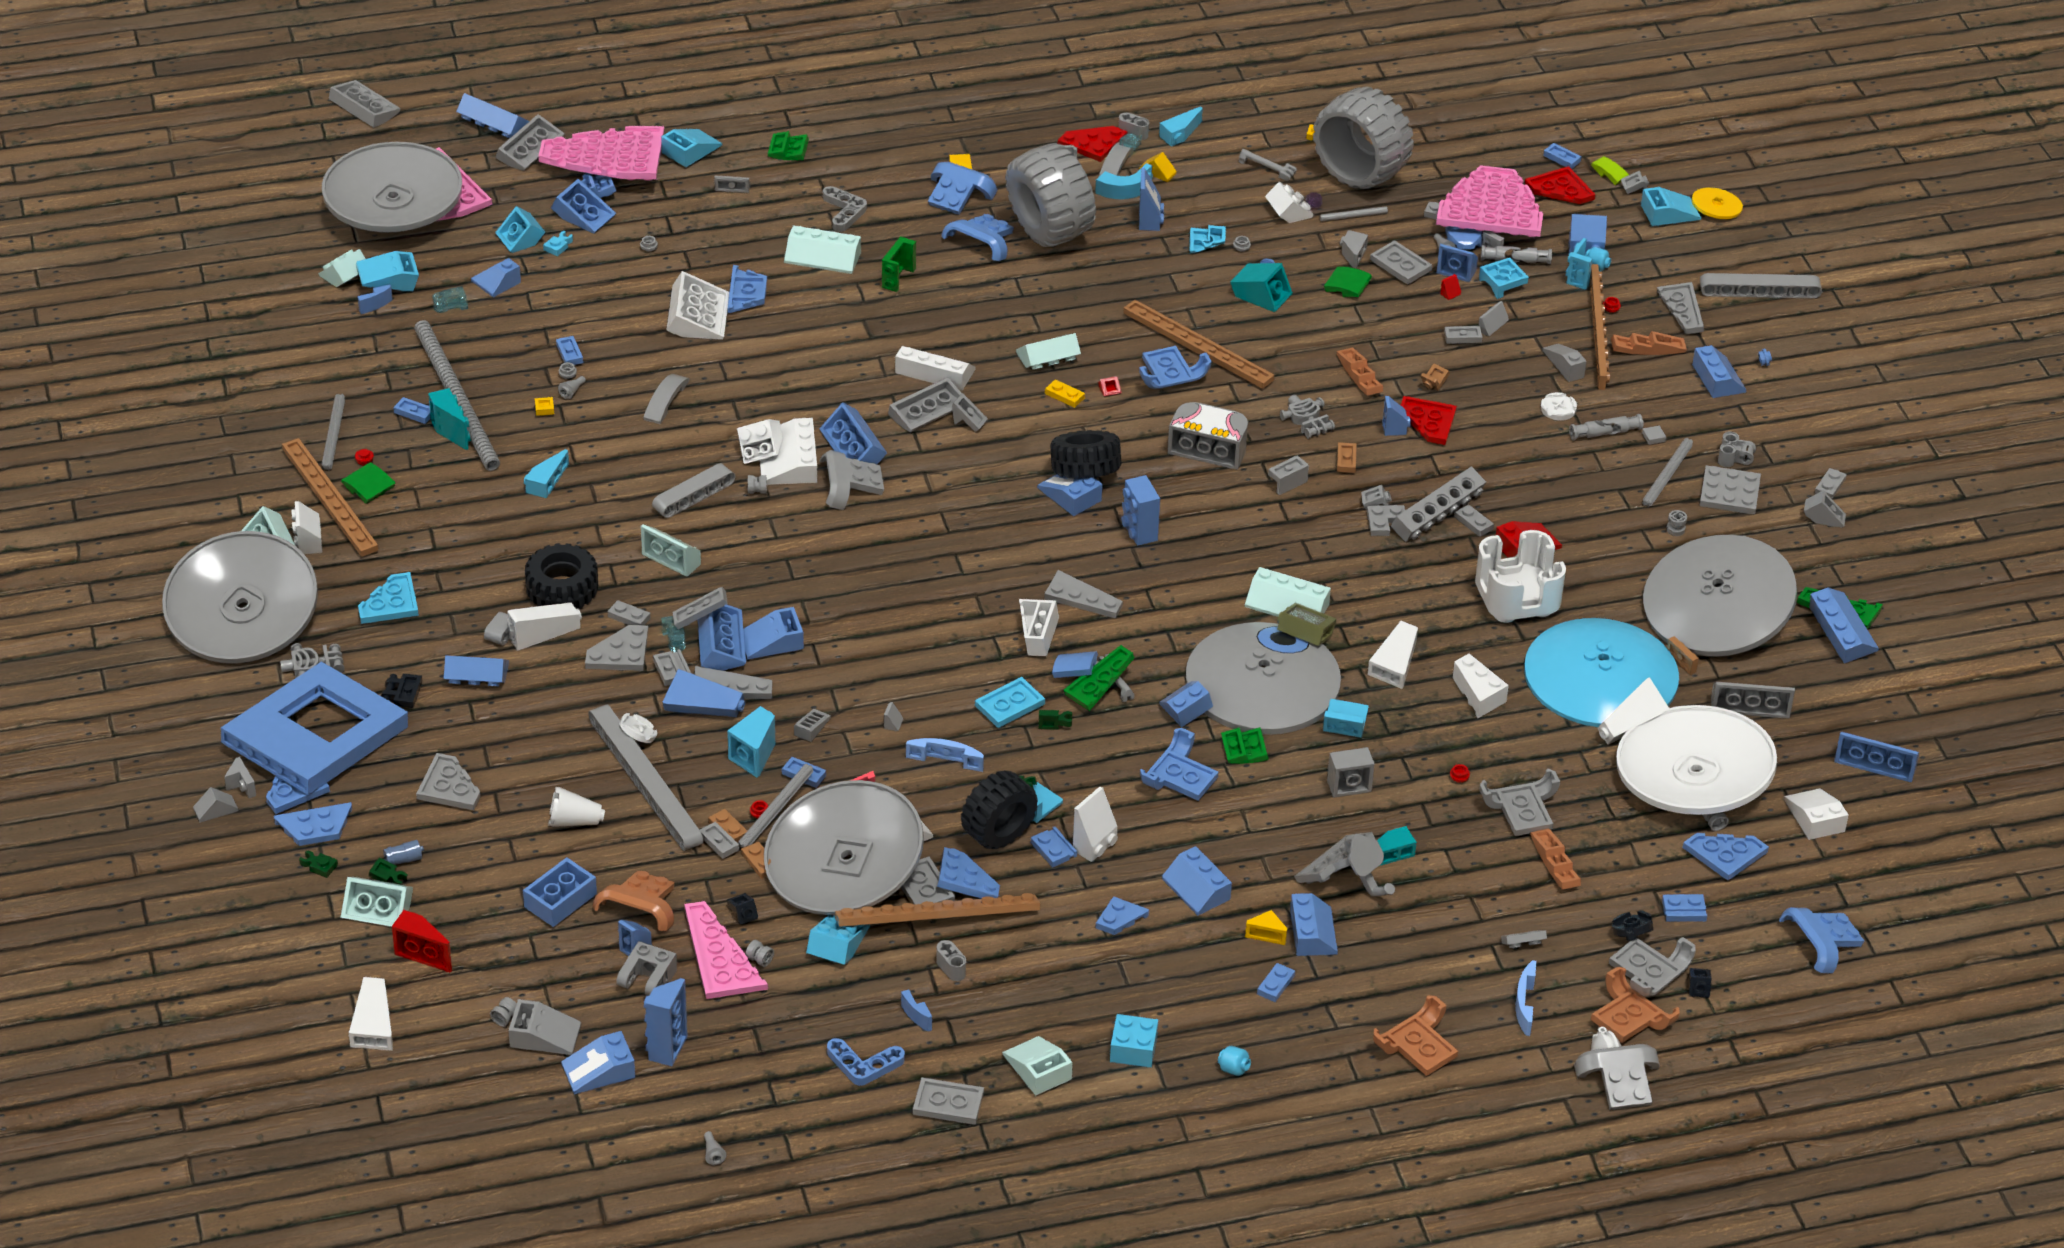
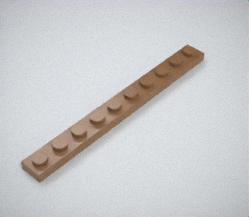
M1592 264L1590 293L1598 390H1605L1606 383L1610 382V372H1607L1609 371V361H1606L1608 360V349H1606L1607 338H1604L1606 337V327H1603L1605 326V306L1603 304L1604 294L1602 293L1603 283L1601 282L1602 271H1599L1598 264Z
M1133 300L1124 307L1123 313L1199 355L1207 353L1212 362L1262 389L1274 381V374L1137 300Z
M298 438L283 443L282 449L360 556L379 551L378 544L301 440Z
M1024 893L1022 896L1003 895L999 898L986 896L982 899L964 898L962 901L943 900L938 903L925 901L922 904L914 905L912 903H904L901 906L883 905L877 908L865 906L861 909L843 908L840 911H835V920L839 927L1036 911L1040 910V902L1036 895Z

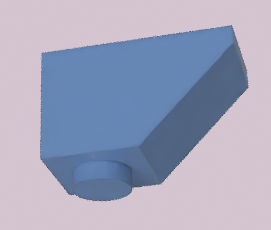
M1385 396L1382 420L1385 436L1407 435V427H1410V417L1406 415V411L1391 397Z
M626 920L618 922L621 952L629 956L638 941L652 945L651 932L646 927Z

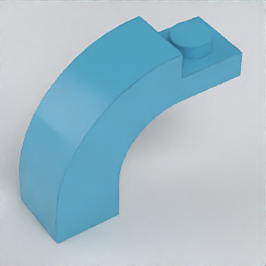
M1146 163L1142 168L1146 169L1152 180V165ZM1141 169L1130 176H1117L1106 171L1103 172L1096 179L1095 193L1111 199H1130L1140 196Z

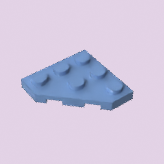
M275 776L272 782L273 786L266 795V802L273 812L277 814L330 792V788L325 783L307 795Z
M1696 833L1683 842V849L1727 881L1768 853L1769 846L1758 838L1748 835L1745 838H1734V835L1717 834V837L1705 836V833Z
M944 847L937 887L981 899L986 896L998 898L1000 885L964 852Z

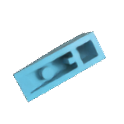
M1200 106L1161 122L1159 137L1170 146L1184 142L1202 122L1203 108Z
M564 449L536 465L529 474H526L524 478L526 493L543 498L548 497L569 465L568 450Z

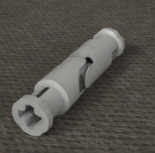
M1485 245L1481 246V261L1493 259L1497 262L1506 259L1505 252L1513 249L1511 255L1514 262L1522 260L1536 264V262L1551 264L1552 249L1537 250V248H1527L1521 250V248L1496 246L1495 248L1485 247Z
M1636 414L1633 417L1621 416L1601 421H1589L1582 425L1571 424L1569 426V433L1571 439L1576 440L1580 437L1592 438L1624 433L1631 429L1642 430L1643 419L1641 414Z

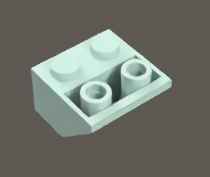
M351 249L323 266L324 270L318 274L335 287H338L359 274L356 262L366 258L360 249L355 252Z

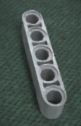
M722 463L716 464L656 496L652 502V507L665 518H670L730 486L736 476Z

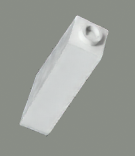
M572 603L508 610L509 639L517 651L580 629L581 613Z
M1400 621L1369 660L1368 675L1402 689L1416 645L1418 627Z
M1649 677L1597 729L1601 738L1608 745L1621 739L1628 729L1636 725H1642L1662 715L1663 713L1661 712L1669 709Z
M363 978L349 1030L350 1047L393 1050L385 979Z

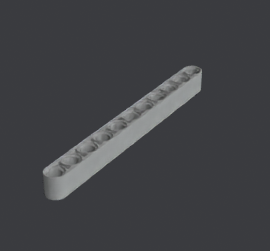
M606 704L590 710L588 715L591 724L680 848L686 851L703 844L702 834L635 740L621 729L620 720L611 707Z

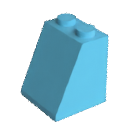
M761 706L727 731L728 759L755 777L760 776L776 744L775 715Z

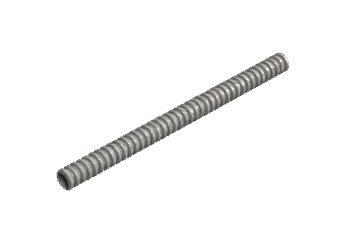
M422 320L417 322L414 327L415 332L444 389L450 388L452 394H455L457 397L458 406H462L464 417L467 416L469 421L467 430L470 434V439L485 469L488 471L497 469L500 466V460L445 356L428 321Z

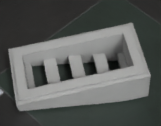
M816 709L811 710L794 725V735L812 742L831 719V715Z

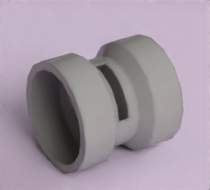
M748 475V494H754L755 492L767 494V476L755 477L754 475Z
M1680 510L1671 511L1666 530L1672 536H1681L1685 533L1687 514Z
M1722 812L1702 814L1713 831L1722 830L1729 822L1726 814Z
M753 940L747 947L745 955L749 960H756L758 965L766 967L774 957V949L769 946H763L762 942L758 940Z
M503 998L499 1006L491 1010V1019L499 1026H506L510 1022V1018L513 1017L517 1003L511 998Z

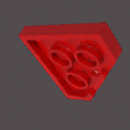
M1115 126L1066 131L1058 139V144L1073 145L1077 147V153L1102 162L1116 143L1122 142L1127 138L1128 131Z
M1569 166L1527 178L1524 185L1529 186L1531 192L1535 195L1577 204L1595 200L1596 194Z
M1403 396L1401 406L1405 409L1406 415L1410 417V424L1428 442L1446 445L1457 406Z

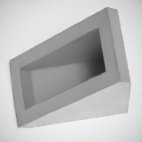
M210 787L193 806V810L200 823L237 812L238 807L232 795Z

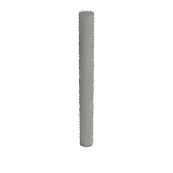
M1385 206L1320 215V221L1388 213V209Z

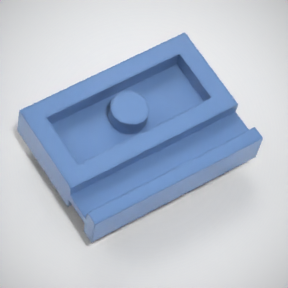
M1053 827L1051 831L1046 830L1031 837V844L1052 868L1068 861L1070 857H1077V850L1056 827Z
M1703 894L1663 895L1662 903L1666 922L1707 921Z

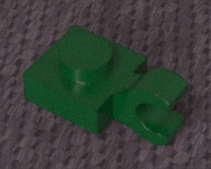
M1039 710L1038 729L1058 730V726L1072 727L1071 711H1065L1059 715V710Z

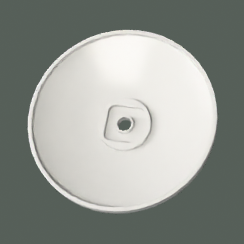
M1687 705L1669 708L1663 711L1665 713L1642 725H1636L1628 729L1618 745L1617 769L1625 786L1634 795L1650 805L1682 814L1720 813L1751 802L1768 788L1775 776L1777 766V754L1774 743L1760 725L1742 714L1713 706Z

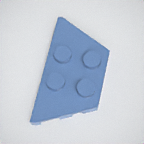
M733 265L728 313L765 304L767 276L757 274L751 270L745 272L739 270V266Z
M350 802L275 815L274 821L276 825L282 826L284 832L289 837H292L299 846L337 840L342 835V829L347 823L349 812H352V804Z

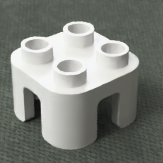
M1537 530L1523 531L1520 534L1517 555L1501 559L1503 542L1500 536H1490L1481 541L1475 583L1488 611L1495 619L1508 623L1515 619L1527 617H1546L1560 608L1566 567L1563 561L1553 564L1555 545L1549 535Z

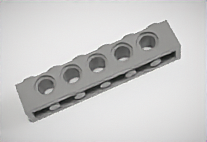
M1471 466L1399 514L1391 527L1405 542L1411 538L1414 540L1423 530L1428 531L1435 522L1440 523L1444 520L1448 513L1453 514L1460 505L1465 506L1472 497L1477 498L1484 491L1482 488L1486 481Z

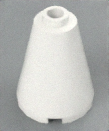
M555 787L550 808L551 819L548 821V826L598 825L599 821L603 822L605 810L601 809L602 805L561 787Z

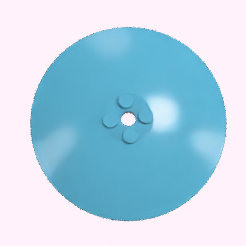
M1575 619L1547 629L1532 642L1524 663V674L1528 687L1545 707L1565 719L1593 727H1599L1647 678L1650 677L1667 706L1673 701L1679 684V671L1676 661L1663 643L1650 633L1636 626L1610 619Z

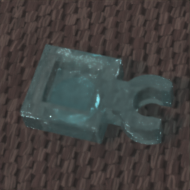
M1133 133L1126 134L1120 138L1119 145L1136 149L1140 146L1142 136H1136Z

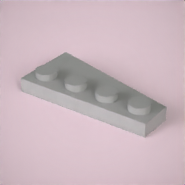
M1692 282L1657 287L1658 294L1686 334L1704 332Z
M1060 570L1055 574L1045 592L1044 598L1115 619L1123 604V601Z
M695 666L696 676L742 692L744 699H772L773 683L770 679Z

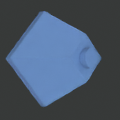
M507 258L472 277L471 281L486 293L495 297L521 283L520 266Z

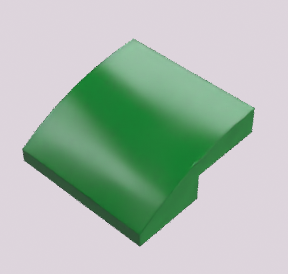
M789 131L774 133L768 150V156L779 160H804L809 142L808 135L791 136Z
M1337 267L1325 283L1324 288L1326 292L1341 291L1343 297H1359L1371 280L1372 275L1355 268Z
M371 462L341 480L345 487L352 494L356 493L365 504L392 489L396 484L388 474Z
M1239 727L1221 733L1228 763L1246 764L1269 760L1261 727L1241 732Z

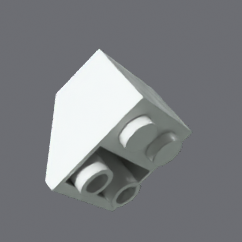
M1278 182L1265 196L1277 214L1289 223L1309 219L1314 216L1310 211L1311 206L1303 201V195L1298 191L1294 192L1288 184L1283 185Z
M768 419L737 428L744 464L778 455L783 439L778 420Z
M296 501L295 509H292V520L296 521L292 522L293 533L297 535L294 536V544L296 547H299L303 554L322 553L319 513Z

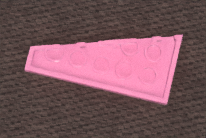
M702 901L685 904V913L706 999L768 990L767 982L764 979L762 980L757 969L752 967L742 949L727 934L726 928L720 925L716 915L707 903Z

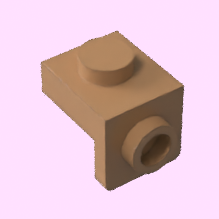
M1433 364L1427 374L1422 373L1421 375L1423 385L1429 389L1433 388L1439 391L1450 375V372L1443 367Z

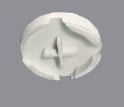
M1550 393L1541 400L1542 413L1553 420L1563 421L1570 419L1577 410V403L1571 396L1569 398L1564 393Z
M626 713L622 716L619 723L621 729L626 734L640 742L651 743L655 740L658 733L657 730H653L654 726L650 721L637 714L630 716V713Z

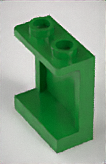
M900 236L882 259V288L898 292L899 275L903 270L912 273L915 271L916 241Z

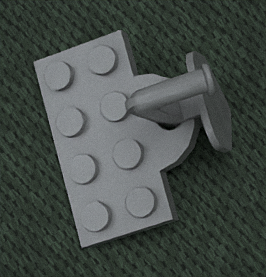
M1372 832L1346 835L1294 876L1297 883L1306 882L1310 884L1314 881L1322 883L1328 880L1333 872L1351 865L1354 873L1360 877L1364 887L1371 896L1392 895L1395 892V887L1391 883L1378 887L1371 874L1384 859L1383 851Z

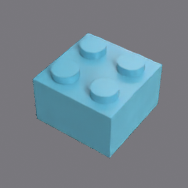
M1117 1014L1111 1041L1110 1062L1152 1068L1159 1020Z

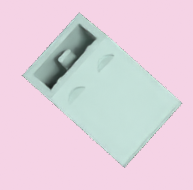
M1039 1036L1002 1052L1003 1056L1035 1096L1072 1079V1061L1061 1048Z

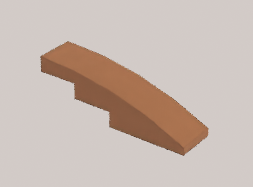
M1651 331L1649 336L1632 333L1630 338L1615 334L1611 338L1613 351L1629 354L1668 355L1684 353L1687 350L1684 338Z
M1354 348L1336 351L1343 367L1364 394L1368 396L1383 392V385L1375 379V372L1368 367L1367 359Z
M1550 829L1530 832V836L1541 859L1559 887L1563 890L1581 886V878L1574 872L1573 862L1565 854V846Z

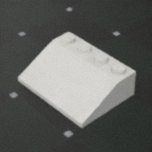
M682 271L672 286L667 331L681 337L722 340L725 333L729 292Z
M797 418L781 424L783 439L778 455L760 460L761 475L767 476V485L817 483L813 418Z

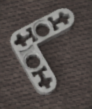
M833 186L823 189L824 201L843 208L832 219L833 230L837 232L846 231L867 211V201Z

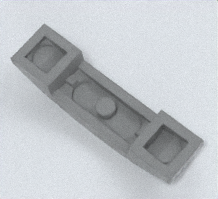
M1122 142L1116 143L1106 157L1099 176L1105 171L1119 176V171L1126 159L1132 156L1136 146Z
M675 374L668 375L654 392L644 414V420L661 424L668 414V406L678 391L684 390L689 382V378Z

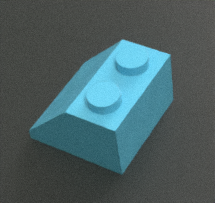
M516 206L495 233L508 250L514 253L535 246L545 234V231L531 213Z

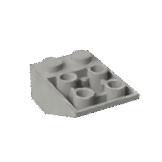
M518 999L509 1027L510 1047L572 1055L581 1027V1021L543 1003Z

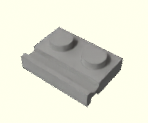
M680 649L675 653L670 651L653 655V662L665 686L671 685L678 669L691 673Z

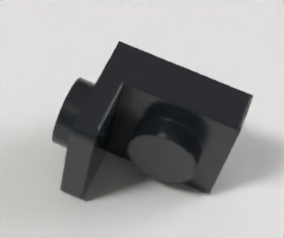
M746 893L727 899L728 907L736 913L739 924L742 925L758 918L755 901Z
M1689 968V995L1709 998L1712 981L1710 969Z

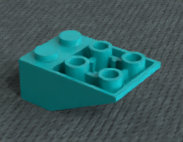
M450 388L428 393L430 418L435 431L468 450V442L471 441L467 430L469 421L467 416L464 417L462 406H458L456 395L452 394Z

